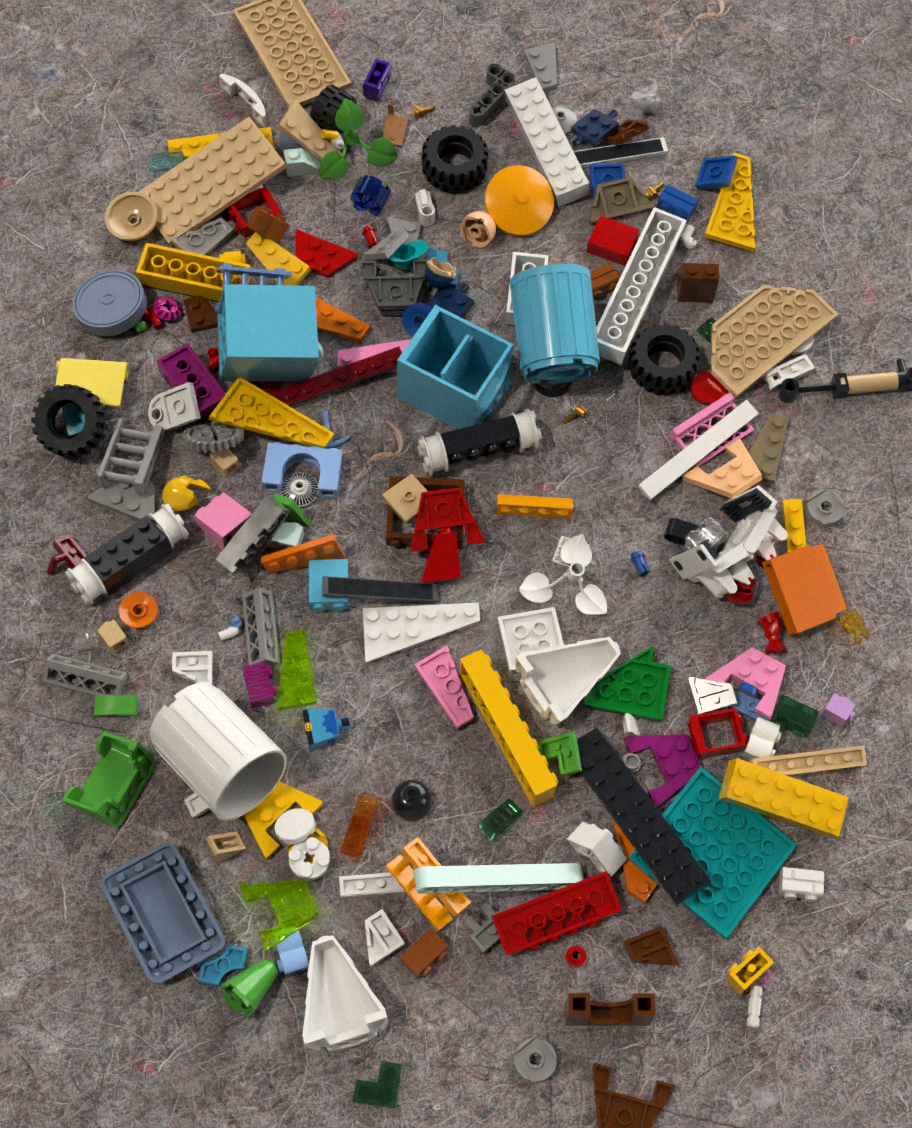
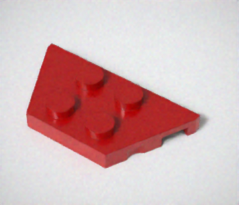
M298 229L295 231L296 257L310 266V271L329 278L336 271L345 268L348 262L351 260L355 261L358 258V253Z

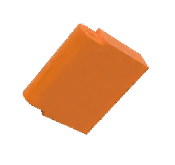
M824 544L814 545L811 548L810 545L800 547L762 562L788 635L800 633L836 618L835 614L847 609Z

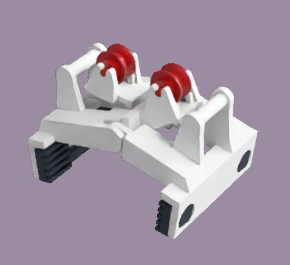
M759 485L726 501L720 510H724L727 516L731 515L729 518H734L733 521H737V526L727 541L724 550L715 554L717 551H713L714 546L710 547L712 544H708L709 540H705L692 548L677 553L669 561L683 580L689 579L694 583L700 581L716 598H722L727 593L733 594L737 589L746 591L753 588L756 579L747 566V561L753 560L760 567L764 568L762 562L777 557L773 544L778 540H786L788 537L787 531L774 518L778 512L775 508L777 501ZM734 564L730 571H728L727 568Z

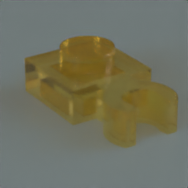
M855 608L838 617L837 620L848 635L854 634V641L857 644H860L862 641L859 635H863L866 640L870 638V633L862 628L866 623Z

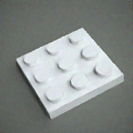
M555 607L500 616L497 619L509 673L517 672L515 658L519 654L564 645Z

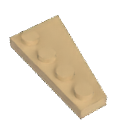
M295 99L277 128L320 161L328 152L333 150L338 151L341 156L342 153L333 146L330 139L321 137L322 130Z

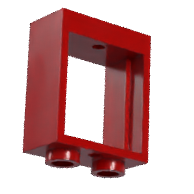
M267 186L248 193L229 206V210H227L229 218L235 221L236 230L238 233L241 232L244 238L253 235L255 231L246 225L239 213L240 210L262 201L265 207L272 211L271 214L275 216L277 214L282 215Z
M736 708L689 716L687 726L698 760L743 752L747 744V736L745 732L742 733V718L740 714H737ZM729 720L735 744L706 749L700 726Z

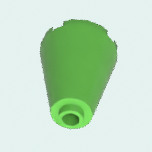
M270 959L261 960L224 982L220 986V991L222 989L225 991L222 995L223 998L237 1013L242 1011L246 1013L243 1017L249 1018L277 977L278 966Z

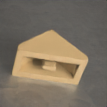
M237 831L212 835L206 838L217 864L246 849Z

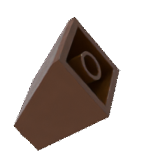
M682 263L677 269V302L713 303L719 282V264Z

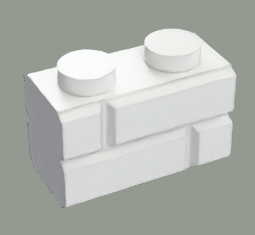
M782 867L779 873V895L784 896L787 900H796L798 897L805 898L806 902H817L824 894V872Z

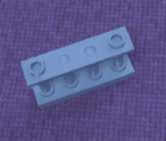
M223 263L216 269V273H223V287L224 284H230L231 274L241 275V285H248V276L259 277V285H266V277L277 278L276 285H284V279H288L291 276V272H286V269L283 268L275 270L233 267V264ZM220 301L215 305V312L218 310Z

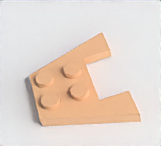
M739 438L725 447L726 452L734 457V459L709 475L696 466L683 474L682 478L685 482L729 498H734L760 482L762 474Z

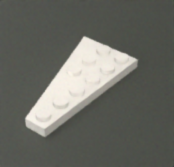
M479 603L363 608L365 665L372 663L374 660L389 657L393 653L403 652L425 644L434 638L444 637L446 634L456 630L460 631L479 624Z

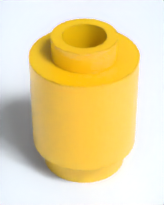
M241 250L219 254L221 259L246 264L245 254H241Z

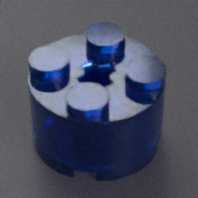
M364 175L363 178L359 177L350 198L354 203L353 207L359 211L365 209L372 215L379 216L391 194V190L387 185L386 187L381 185L383 181Z

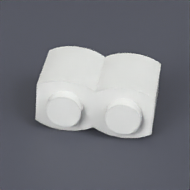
M757 717L743 756L749 759L774 756L775 750L772 749L774 742L778 743L782 734L779 731L780 725Z

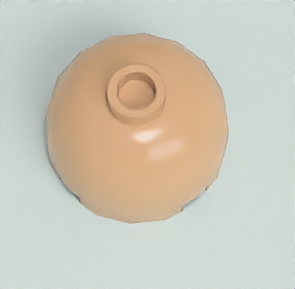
M475 211L463 219L460 224V231L466 241L469 240L473 243L472 246L482 248L494 238L496 224L489 214L483 211Z

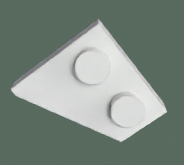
M212 651L172 652V672L194 683L205 682L213 685Z
M383 909L365 920L370 967L405 946L404 941Z

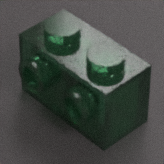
M782 695L770 722L780 725V729L793 732L797 737L807 739L819 711Z

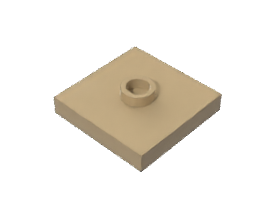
M410 474L383 493L382 498L402 521L407 524L417 517L421 492H427V490L413 474Z

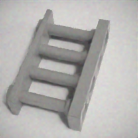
M119 418L117 424L112 428V438L101 467L96 470L95 478L98 479L99 487L103 488L105 480L109 479L133 484L136 494L144 495L164 439L163 426L155 425L153 432L150 433L124 429L123 419ZM122 436L148 440L149 444L145 447L120 443ZM120 450L141 454L144 458L137 462L114 456L116 451ZM112 464L138 469V474L129 476L109 472Z

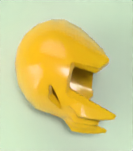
M179 476L173 478L165 485L162 492V500L164 504L168 503L175 512L186 511L198 504V498L192 491L193 487L210 492L211 489L201 479L194 480L187 476Z

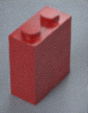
M600 215L588 240L586 252L626 266L638 242L640 229Z

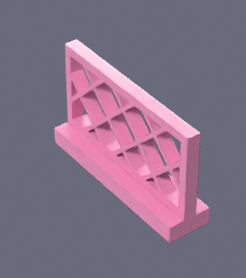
M731 393L726 394L672 429L668 435L672 442L675 440L682 450L685 449L688 445H685L681 439L690 437L693 438L692 442L700 437V435H696L699 427L706 428L708 431L713 427L711 426L713 418L723 419L728 408L731 407L732 410L737 408L733 402L734 397ZM748 422L745 425L747 428L745 432L737 431L732 435L730 442L724 441L722 447L719 445L716 451L709 453L710 455L704 457L694 467H700L724 451L725 447L739 438H744L755 429Z

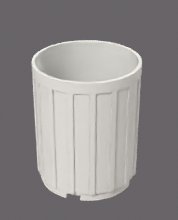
M205 682L186 687L174 695L177 700L169 707L164 705L158 712L150 728V739L155 750L219 819H236L254 809L273 791L285 772L287 757L219 688Z

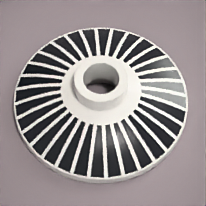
M293 473L283 481L281 494L284 497L293 499L298 507L307 506L318 496V483L314 477L307 473Z

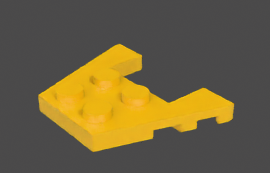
M279 781L273 791L259 805L243 815L266 860L280 848V845L267 833L276 823L277 819L295 804L314 815L324 805L321 800Z

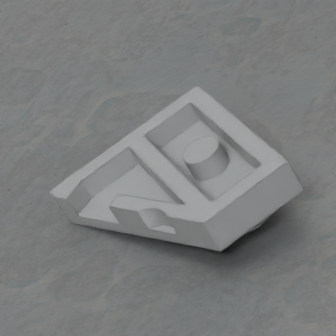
M393 231L388 237L363 255L367 260L387 259L409 235L406 231Z

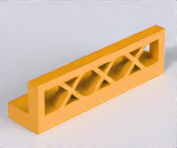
M498 494L496 514L572 519L574 504L573 499Z

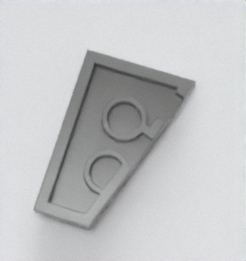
M219 218L202 225L200 229L190 230L178 238L177 236L171 238V243L179 250L207 256L234 233V228L225 220Z

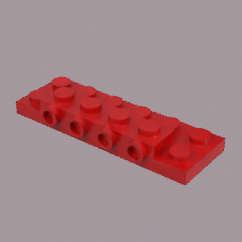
M604 871L494 914L491 918L504 953L508 956L528 947L530 951L541 947V942L546 940L549 943L561 939L560 935L567 932L568 935L580 931L579 927L586 925L589 928L599 924V919L619 912L622 909L608 872Z

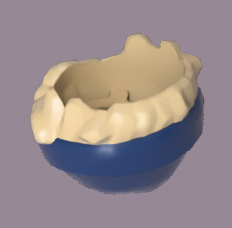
M436 257L431 258L426 262L427 266L425 268L426 277L433 288H442L452 283L456 278V268L453 269L450 263L437 261L438 258Z

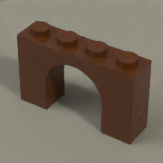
M568 993L564 1003L565 1025L650 1026L656 1015L655 993H633L629 1000L621 1002H595L590 1000V993Z

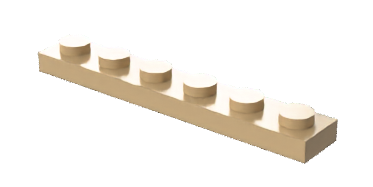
M864 745L749 759L750 763L784 775L867 765Z

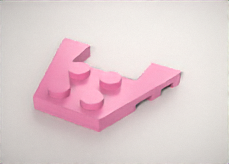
M752 647L706 677L705 680L727 683L732 678L740 683H749L755 686L759 694L764 696L756 706L755 712L771 720L786 665Z

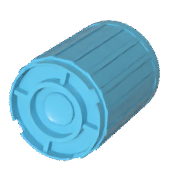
M551 264L530 268L515 274L510 279V290L520 371L524 374V379L536 384H540V379L549 380V384H557L591 376L590 371L592 370L596 373L598 371V364H600L590 270L576 264Z

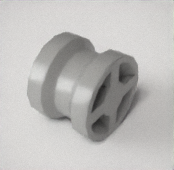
M647 96L643 113L649 112L656 116L660 99H651L650 96Z

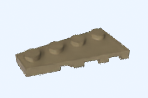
M770 414L749 452L762 474L761 481L774 484L789 419L787 417Z

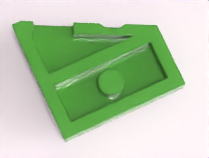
M274 494V498L290 510L283 522H295L309 528L311 519L303 517L304 511L297 506L293 499Z

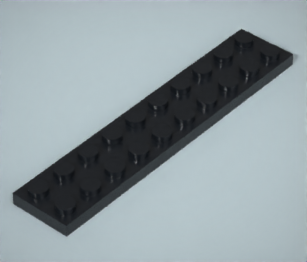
M595 728L578 738L577 744L582 767L580 774L674 904L677 906L709 886L711 880L599 729Z

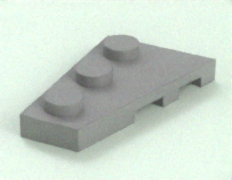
M555 42L524 50L523 55L533 77L537 78L543 92L556 89Z

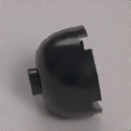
M406 780L395 788L392 794V808L394 813L403 818V820L418 821L423 819L430 810L432 796L424 783L418 780Z

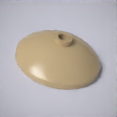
M127 192L119 195L111 201L105 212L107 229L114 237L123 241H135L145 237L153 230L158 218L157 208L153 200L140 192Z

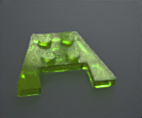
M305 879L282 880L273 884H266V882H258L256 885L239 884L246 903L267 896L278 923L276 927L258 932L265 952L318 917V910Z

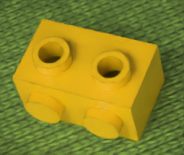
M760 947L754 952L749 950L742 957L744 961L740 965L735 963L727 971L729 975L725 980L739 995L747 990L774 963Z

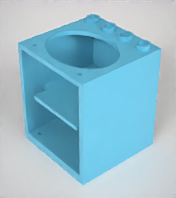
M224 284L217 310L220 381H236L238 377H241L246 381L301 382L313 376V370L316 369V364H318L319 357H321V346H318L315 286Z
M435 305L397 360V398L456 429L484 423L486 418L489 419L491 417L495 404L498 405L500 403L504 390L507 391L511 385L510 374L514 344Z

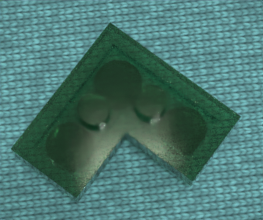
M381 1061L378 1083L356 1080L353 1103L396 1109L402 1064Z

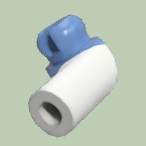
M232 615L229 618L228 629L218 632L221 641L238 635L242 625L238 615Z

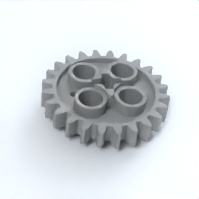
M205 421L204 424L192 425V428H187V431H183L184 434H182L183 443L187 449L191 448V451L197 449V452L204 451V453L208 451L214 453L215 450L221 452L222 449L229 450V447H236L235 444H240L244 438V430L242 428L215 421Z

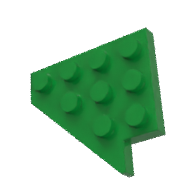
M651 646L604 675L599 682H596L586 695L583 707L621 715L629 713L636 718L661 722L671 665L652 662L654 647Z

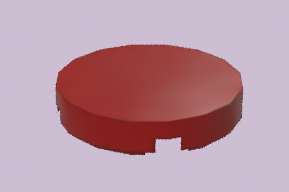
M710 371L697 374L691 384L693 398L702 405H711L727 393V389Z

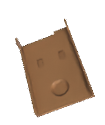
M388 104V114L382 138H386L393 145H398L402 148L408 117L394 115V107L391 104Z

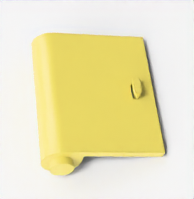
M61 358L60 361H57L56 371L58 374L55 386H63L64 384L77 385L92 391L93 394L100 398L99 401L105 407H120L124 381L128 379L129 375L128 362Z

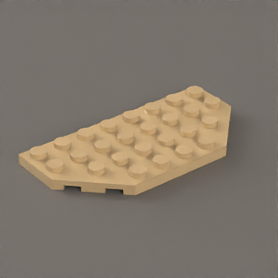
M762 285L712 324L710 373L737 398L836 319L838 313L812 289L803 291L792 287L781 286V288H772L771 285Z

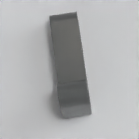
M490 64L487 67L486 82L490 87L470 107L469 123L473 127L482 126L506 101L505 90L515 86V75L498 64Z

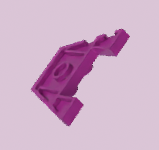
M687 734L624 737L629 753L637 754L650 749L666 784L648 791V795L656 808H659L667 799H670L679 789L684 787L696 771L702 767Z

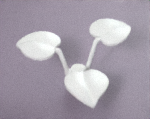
M583 534L568 540L560 551L562 562L571 564L566 573L552 584H549V580L544 574L532 573L525 578L519 588V592L527 600L538 604L545 603L553 596L550 588L563 579L568 578L570 581L579 582V590L581 592L575 597V605L580 612L586 615H604L607 613V602L603 592L593 584H588L584 589L582 587L583 578L581 576L585 571V567L589 565L592 559L591 549Z

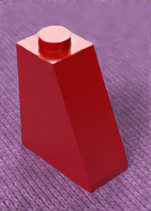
M450 527L440 528L439 532L434 533L420 576L422 582L461 578L456 532L451 530Z

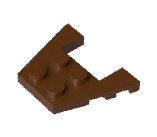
M593 1063L597 1128H651L674 1091L675 1085L656 1080L652 1100L648 1102L609 1091L608 1086L613 1068Z

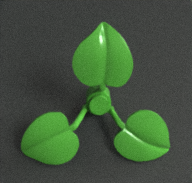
M348 99L343 100L335 115L337 127L344 131L343 138L345 141L342 155L340 156L339 152L335 150L328 152L320 162L319 177L339 179L346 174L348 163L343 158L346 154L347 145L354 146L360 143L369 150L367 160L375 166L388 165L397 158L395 148L388 139H375L371 143V148L359 139L354 129H359L363 126L364 115L361 109Z

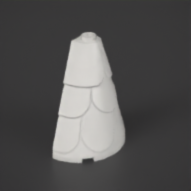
M611 637L577 641L576 644L523 652L516 656L515 666L518 673L521 672L522 676L519 681L534 708L545 720L550 718L551 724H558L569 716L596 682H599L604 677L621 652L619 645L613 642Z
M333 935L322 936L318 940L313 941L307 975L309 982L302 1034L305 1046L317 1051L320 1050V1047H326L328 1051L350 1048L377 1036V1030L380 1028L384 1030L388 1023L385 1008L371 991L366 980L355 968L352 959Z

